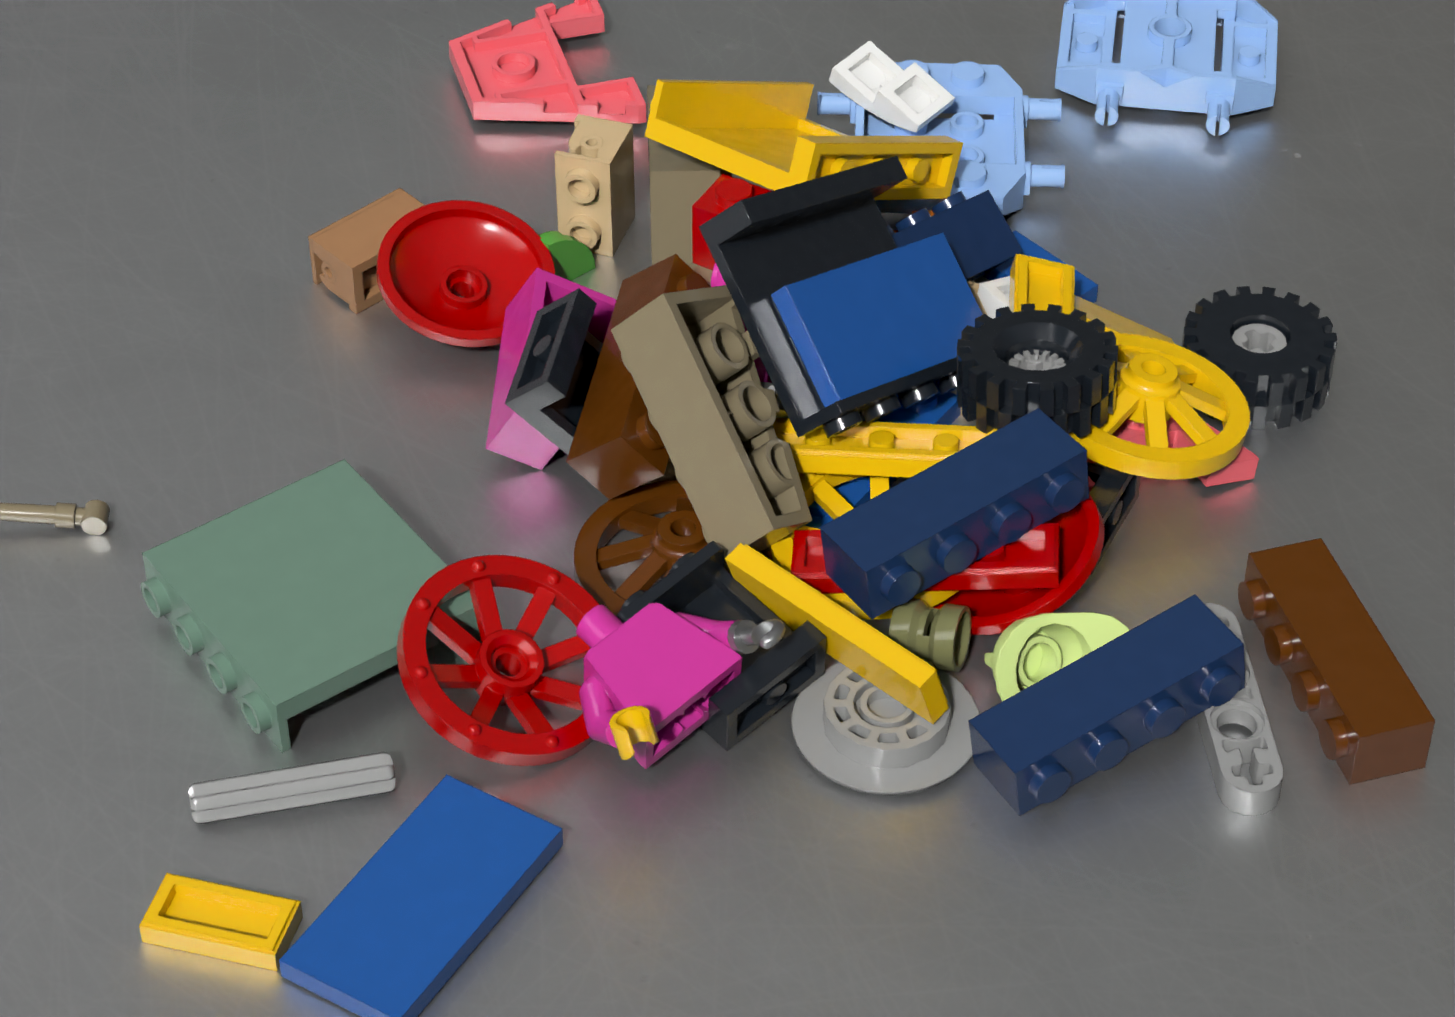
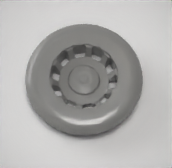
M839 662L826 668L822 676L800 692L793 707L791 725L800 752L807 762L826 778L839 785L860 792L878 795H900L919 792L939 785L950 779L966 765L973 755L968 720L979 715V710L975 700L962 683L948 672L936 668L949 708L934 724H931Z

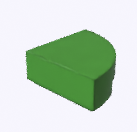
M548 231L539 234L542 238L540 240L549 249L552 256L555 275L572 281L596 268L594 256L590 249L575 237L562 235L558 231Z

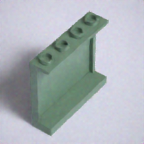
M343 459L142 552L147 580L142 582L140 586L145 603L151 613L157 618L165 616L173 626L177 640L183 650L190 656L197 653L206 664L208 674L218 691L222 694L230 692L240 703L241 711L250 728L257 734L265 732L283 753L291 749L287 719L398 664V633L412 599L430 577L448 565L366 480ZM470 590L452 597L439 607L476 640L482 643ZM428 629L426 633V650L442 642Z

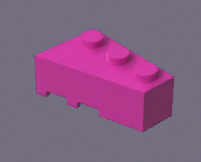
M540 268L535 269L505 310L485 449L540 470L544 468L559 448L505 404L535 315L538 310L580 288L597 303L588 331L603 343L616 299Z

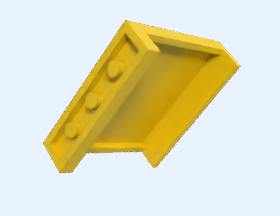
M657 79L644 136L773 191L897 156L907 179L880 194L874 200L946 199L950 197L963 142L948 136H849L808 120L806 116L814 84L809 82Z

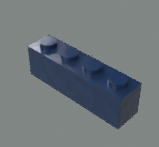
M989 190L970 199H966L962 191L955 193L931 208L934 213L933 216H930L927 208H923L896 223L895 227L898 230L896 233L893 232L889 224L887 225L897 248L944 233L967 282L986 275L1015 257L1016 254L1023 252Z
M1037 408L821 526L820 532L826 574L872 620L895 606L908 602L918 593L952 574L965 570L970 564L998 548L1017 541L1025 533L1038 525L1049 521L1061 513L1072 510L1079 503L1088 499L1087 450L1043 411Z
M1194 594L968 720L973 762L1019 816L1040 804L1051 803L1060 798L1068 788L1098 771H1106L1115 767L1126 755L1156 738L1160 739L1171 735L1182 723L1208 708L1221 706L1230 701L1238 691L1245 688L1244 643Z

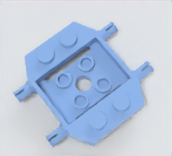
M1068 0L1064 3L1055 88L1090 103L1097 104L1095 120L1103 126L1105 113H1109L1107 126H1111L1118 120L1119 106L1207 113V131L1215 135L1216 122H1219L1218 135H1223L1230 128L1229 115L1232 116L1274 105L1278 20L1256 0ZM1116 18H1124L1120 63L1112 62ZM1216 26H1223L1220 71H1214Z
M918 60L895 62L903 70L914 62L917 63L955 97L953 104L942 112L954 114L951 118H934L916 133L902 129L875 116L843 93L818 91L817 115H850V124H855V136H948L963 142L950 196L962 191L965 198L970 199L989 190L1004 216L1023 209L1024 195L1030 194V187L1064 189L1065 164H1031L1030 161H1025L1024 128H1027L1028 120L1061 121V98H1028V95H1023V89L1000 65L978 64L971 61H962L956 64L924 63ZM978 114L993 115V120L983 119ZM944 199L875 200L880 213L912 214V211H919L923 208L931 210L933 206Z

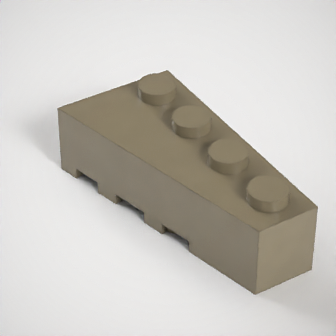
M647 85L648 118L656 85ZM648 138L652 265L674 254H677L688 265L693 262L692 205L722 174L732 177V173Z
M726 285L663 293L611 329L621 351L623 364L634 379L647 407L649 420L658 431L674 465L676 478L685 489L700 521L703 536L708 544L711 541H715L724 549V562H726L725 558L740 543L743 545L747 544L760 553L793 533L794 530H798L812 521L790 444L778 439L773 424L776 414L780 412L774 390L761 386L754 362L760 356L748 330L745 331L740 313Z

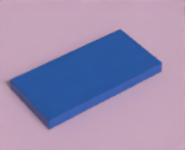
M944 233L786 285L771 294L825 408L839 400L957 357L958 339H961V332L967 325L975 327V319L983 315Z
M446 775L280 958L281 977L360 1017H418L563 846V829Z

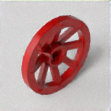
M483 555L450 564L435 573L422 585L412 599L402 620L397 640V663L406 693L417 712L440 736L459 749L478 758L504 765L538 766L570 757L593 741L587 734L583 713L569 724L554 730L531 697L582 711L579 697L581 686L542 676V674L584 658L591 648L577 635L543 649L539 648L533 638L551 604L565 614L577 627L584 615L599 605V603L570 577L552 567L531 559L509 555ZM493 587L512 588L533 594L515 630L502 629ZM470 590L482 643L476 640L439 607L452 597ZM427 629L469 665L429 664L426 651ZM442 688L475 689L480 698L471 715L460 709L446 695ZM498 706H508L527 734L508 732L489 726Z

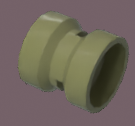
M912 598L908 602L894 607L888 637L922 660L931 661L937 669L959 672L964 665L969 649L972 626L971 612L967 606L946 603L940 609L928 607L924 600Z

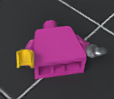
M649 603L626 622H623L605 605L595 606L584 615L576 630L577 636L591 648L584 656V682L579 691L588 736L597 742L617 748L622 760H628L634 756L637 762L647 769L708 720L709 698L741 673L742 657L739 654L753 653L759 645L763 649H769L776 645L784 636V623L778 619H769L758 625L751 620L719 621L683 612L674 613L660 603Z

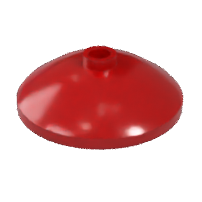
M449 200L421 206L395 222L384 236L380 245L376 275L379 290L387 306L404 324L414 331L432 340L449 345L485 347L501 344L506 307L535 269L540 268L555 274V267L549 249L540 240L542 238L517 216L490 204L468 200Z
M1089 494L1088 499L1079 503L1072 510L1061 513L1045 522L1059 523V588L959 590L950 598L931 608L940 609L946 603L969 607L972 635L1001 634L1003 630L1016 620L1042 613H1055L1070 601L1085 584L1095 568L1103 548L1104 522L1101 512L1091 495Z

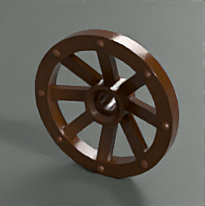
M678 480L645 484L610 499L587 519L578 534L574 548L575 582L592 595L599 605H605L616 616L621 606L632 594L639 590H649L659 578L663 579L668 575L672 566L683 555L690 552L696 554L708 544L703 536L702 526L687 493ZM663 512H671L663 518L652 516ZM622 529L643 535L642 537L605 547L609 540ZM771 546L760 552L773 561ZM646 558L615 592L607 585L600 574V570ZM724 566L725 570L732 576V574Z

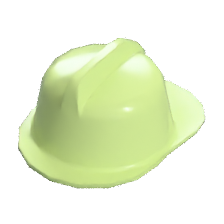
M1095 612L1042 613L1016 620L1003 630L994 645L993 651L984 653V662L992 668L993 677L996 681V690L1001 700L1004 701L1130 630L1113 616Z

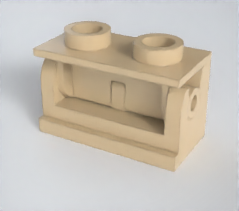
M578 114L574 120L575 130L569 139V153L557 150L554 153L558 232L562 235L575 237L594 254L613 257L635 218L633 124Z

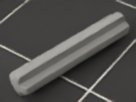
M378 752L197 782L189 786L191 814L195 823L205 824L390 793L395 789V771L390 754Z

